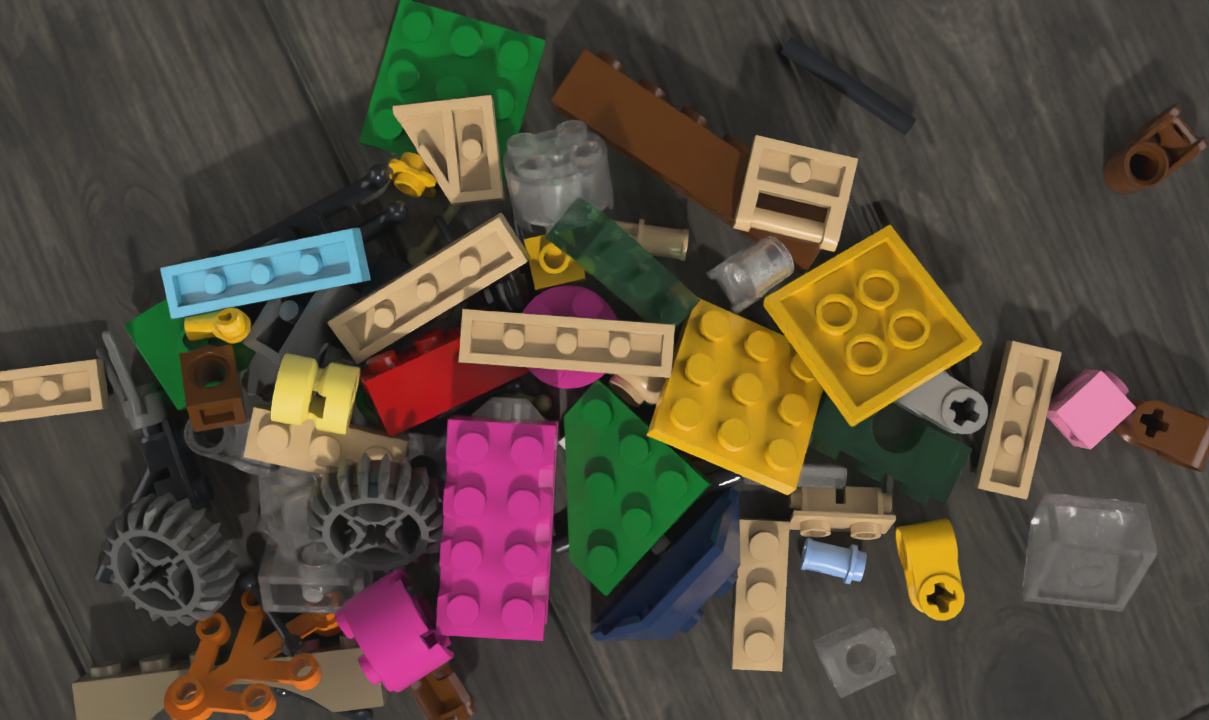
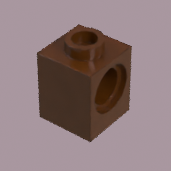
M207 345L195 351L179 353L186 408L194 431L199 432L247 423L240 373L233 345L220 347ZM212 381H222L216 386L204 387Z

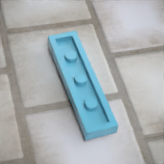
M351 228L160 268L171 319L371 280L360 228Z

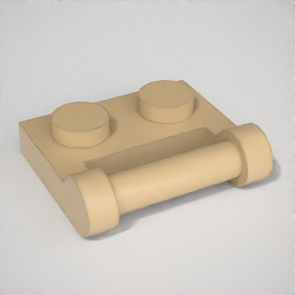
M756 135L753 139L742 191L735 213L733 229L749 232L750 227L817 242L819 243V249L835 252L842 231L858 159ZM763 193L828 208L825 221L822 223L756 207L758 194Z

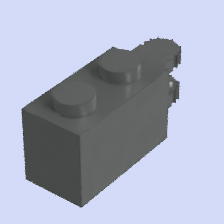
M343 285L268 300L253 324L250 333L242 343L256 352L246 368L247 372L243 373L244 377L241 379L243 381L241 386L247 391L246 394L260 396L267 403L272 402L278 371L286 353L314 358L319 366L325 356L329 343H333L336 338V334L327 322L333 315L358 301L361 294L350 286Z

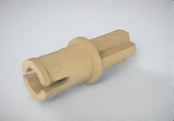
M594 218L589 225L588 246L591 248L635 253L634 258L640 259V254L685 261L689 229L681 230L645 225V219H639V224Z

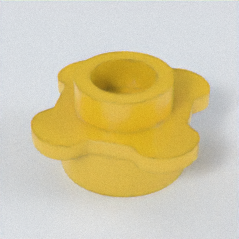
M405 152L400 160L392 159L390 161L389 167L393 171H391L389 177L394 181L397 189L412 197H421V195L426 197L435 196L437 191L433 187L437 180L420 155Z

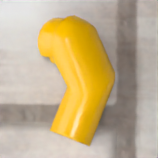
M230 307L223 310L186 316L184 328L190 341L217 337L227 343L235 344L243 341L248 336L251 330V320L240 309Z

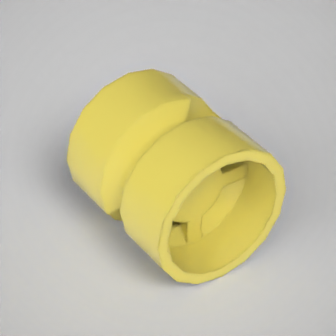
M290 353L284 354L274 388L271 420L302 426L307 420H313L317 430L346 435L355 404L360 368L331 362L325 368H319L314 358ZM316 392H318L323 397H316Z

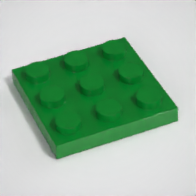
M400 0L359 143L397 156H402L405 152L420 155L408 134L394 116L393 106L492 95L503 187H505L546 49V40L412 0Z

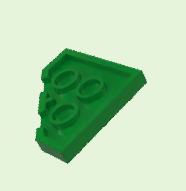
M597 379L564 416L569 561L605 596H608L712 483L673 446L647 436L650 424L603 379Z

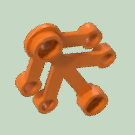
M260 585L275 608L276 603L270 590L266 586ZM246 590L241 597V604L246 613L228 661L213 670L220 646L224 645L231 636V628L225 617L220 613H214L203 621L199 620L196 625V633L201 641L188 674L177 678L168 687L163 701L164 708L173 720H206L213 711L244 714L251 720H264L271 716L276 708V699L267 685L262 683L252 684L243 692L223 689L240 679L293 684L299 690H309L320 682L322 670L316 658L307 653L293 657L290 662L270 660L282 652L281 644L283 640L278 632L274 631L258 642L267 615L260 605L252 606L256 598L251 590ZM329 590L319 591L310 598L306 612L285 625L291 634H296L301 638L306 637L313 631L325 637L337 635L342 630L335 619L334 612L343 607L345 600L336 592ZM331 606L329 610L321 612L323 609ZM216 626H220L219 630L216 633L207 635L209 630ZM306 667L312 668L307 675L297 676L301 669ZM195 693L190 699L185 700L187 696ZM259 697H266L260 706L251 707L254 700Z

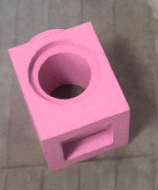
M1084 369L1050 400L1047 418L1073 446L1091 450L1136 407L1125 396L1129 392L1128 388L1115 374L1107 370L1103 372L1102 370Z

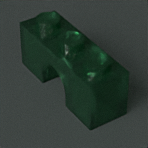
M579 196L545 237L577 266L606 287L612 296L645 323L675 325L676 331L700 301L698 297L613 219Z
M823 389L811 432L813 439L809 447L835 460L840 451L857 459L858 461L854 467L855 470L880 483L885 474L902 482L898 492L924 505L927 504L930 497L944 504L946 503L973 450L972 448L929 426L916 423L904 444L895 449L884 450L877 444L872 433V423L876 413L851 427Z

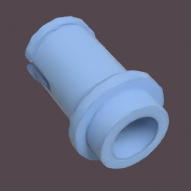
M807 538L802 550L800 569L841 577L845 584H850L852 580L860 582L864 574L867 554L866 552L858 551L857 545L852 544L850 548H844Z

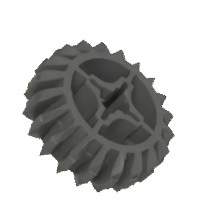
M364 453L361 460L357 463L344 457L339 467L328 466L322 478H316L315 485L311 488L310 499L307 500L305 511L308 538L315 541L317 552L329 554L331 564L347 563L349 572L357 567L366 569L369 576L373 570H384L389 574L394 568L398 567L410 572L415 562L427 564L429 555L439 552L444 521V492H442L439 479L429 478L426 467L411 469L408 458L399 463L390 461L387 453L381 460H372Z
M170 492L163 496L151 493L147 497H142L134 503L130 502L118 512L119 515L110 522V526L104 531L106 539L100 546L107 554L102 562L103 565L113 570L109 581L118 583L123 589L121 597L129 596L135 602L136 610L141 608L148 610L153 621L162 616L170 626L179 621L186 626H190L195 621H203L207 617L212 616L229 599L230 593L235 588V580L240 573L235 568V563L239 557L234 552L228 550L233 539L220 534L218 529L221 522L212 523L206 518V508L198 511L194 510L188 497L181 501H176Z

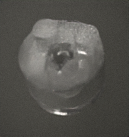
M565 121L559 124L556 130L537 134L519 133L511 136L506 141L508 151L504 155L503 166L515 222L521 228L532 232L531 224L545 226L547 235L570 234L590 228L603 220L602 210L607 206L612 210L614 195L606 143L597 134L587 131L586 123L583 121Z

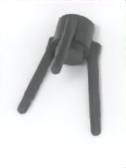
M109 330L103 331L102 338L108 351L106 352L104 348L99 347L95 353L98 359H103L105 374L121 402L125 418L129 419L131 429L144 428L172 418L168 406H172L174 403L162 387L163 390L158 391L155 382L136 387L112 332Z

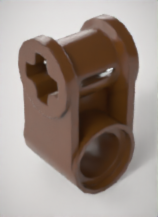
M1175 103L1147 122L1136 136L1108 158L1103 169L1104 180L1109 188L1122 195L1133 194L1161 183L1173 171L1197 156L1208 146L1209 141L1205 136L1198 137L1180 115L1182 111L1181 106ZM1131 158L1135 159L1141 166L1142 174L1140 180L1134 177L1130 171L1129 162Z
M1128 399L1136 409L1113 429L1118 438L1155 453L1159 458L1170 463L1203 472L1209 457L1208 417L1179 409L1159 400ZM1140 418L1146 421V426L1140 422Z

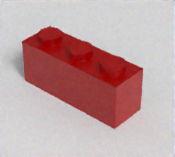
M488 307L477 309L482 311H489ZM460 325L444 333L441 328L428 331L413 340L414 347L399 354H396L395 350H389L370 358L366 362L368 368L360 371L359 379L381 427L391 438L530 371L527 367L459 362Z

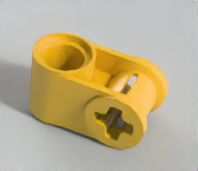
M947 518L896 527V545L904 569L908 597L911 604L917 610L935 620L954 618L964 605V591L957 561V542L950 521ZM934 584L944 588V594L937 596V604L927 600V595H931L935 591Z

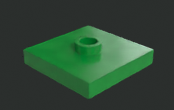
M165 299L125 323L123 327L177 410L182 411L186 408L179 353L195 351L207 345L220 347L231 345L232 343H227L217 337L190 341L184 328L185 317L171 319L168 302ZM243 341L232 344L240 374L247 370L246 368L256 353L251 348L242 344ZM212 381L204 387H213L222 381Z

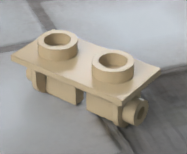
M800 484L799 489L789 494V508L798 509V511H793L789 519V530H800V534L806 537H826L833 531L851 532L852 538L860 540L877 539L881 537V534H886L896 521V515L883 514L891 512L892 496L891 493H882L880 487L845 486L844 504H836L835 486Z

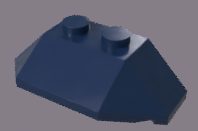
M733 486L716 492L670 540L671 543L661 553L656 555L591 623L590 634L597 641L671 639L678 630L685 634L702 617L704 611L700 607L713 594L719 598L732 587L738 579L735 570L741 565L739 493Z

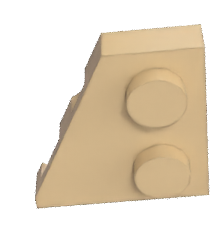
M492 95L393 106L394 116L408 134L416 150L437 179L439 186L452 205L504 200Z

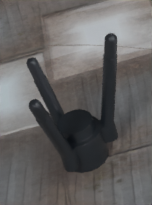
M515 199L511 202L513 228L515 234L525 247L524 239H526L521 205ZM440 215L435 216L434 223L443 234L447 243L450 244L457 240L458 237L448 226L444 218ZM529 260L520 266V270L518 267L480 290L485 305L495 303L497 311L511 312L528 305L535 298L532 290L534 282Z

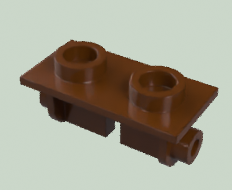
M448 661L408 687L428 720H466L477 711L473 705V702L476 700L475 697L467 693L456 673L450 668Z

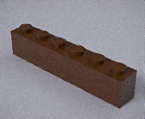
M584 49L551 99L552 108L733 228L735 213L749 161L748 154L751 150L741 141L730 135L725 134L723 139L707 130L708 121L694 110L684 106L681 111H678L663 101L666 94L650 81L641 79L639 83H636L622 74L624 66L614 57L603 51H599L595 56ZM763 193L758 194L756 207L822 223L825 221L828 209ZM750 227L749 232L735 229L800 273L809 269L821 251L818 248L819 243L752 227Z

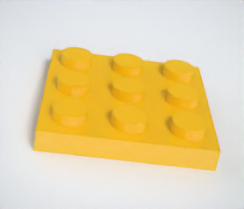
M891 225L886 226L765 297L763 304L764 308L851 427L971 355L982 344L976 333Z
M696 297L688 307L673 353L671 378H665L647 436L789 495L797 488L823 388L784 335Z

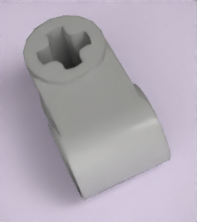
M946 371L941 372L893 402L906 411L920 418H925L951 433L971 434L976 432L985 424L988 417V405L984 397L977 391L949 376ZM966 400L967 403L964 409L970 414L969 419L954 422L956 413L950 409L951 403H963Z

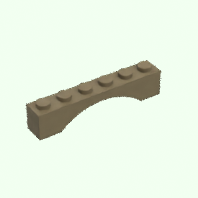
M344 633L339 635L338 641L320 643L319 636H306L302 638L304 646L300 654L307 653L313 655L322 670L320 682L312 689L299 690L293 684L240 679L233 683H262L271 687L283 688L310 698L331 712L381 707L385 705L392 694L382 682L373 685L368 680L358 662V657L364 654L355 637L349 639ZM219 648L213 670L226 663L230 654L221 655ZM197 651L190 653V659L171 661L170 654H160L140 659L137 666L121 667L120 660L105 661L89 666L90 672L72 683L76 720H151L159 711L164 709L163 701L168 687L177 678L188 674ZM281 652L270 660L290 662L293 657H289ZM306 667L301 669L297 676L307 675L312 668Z

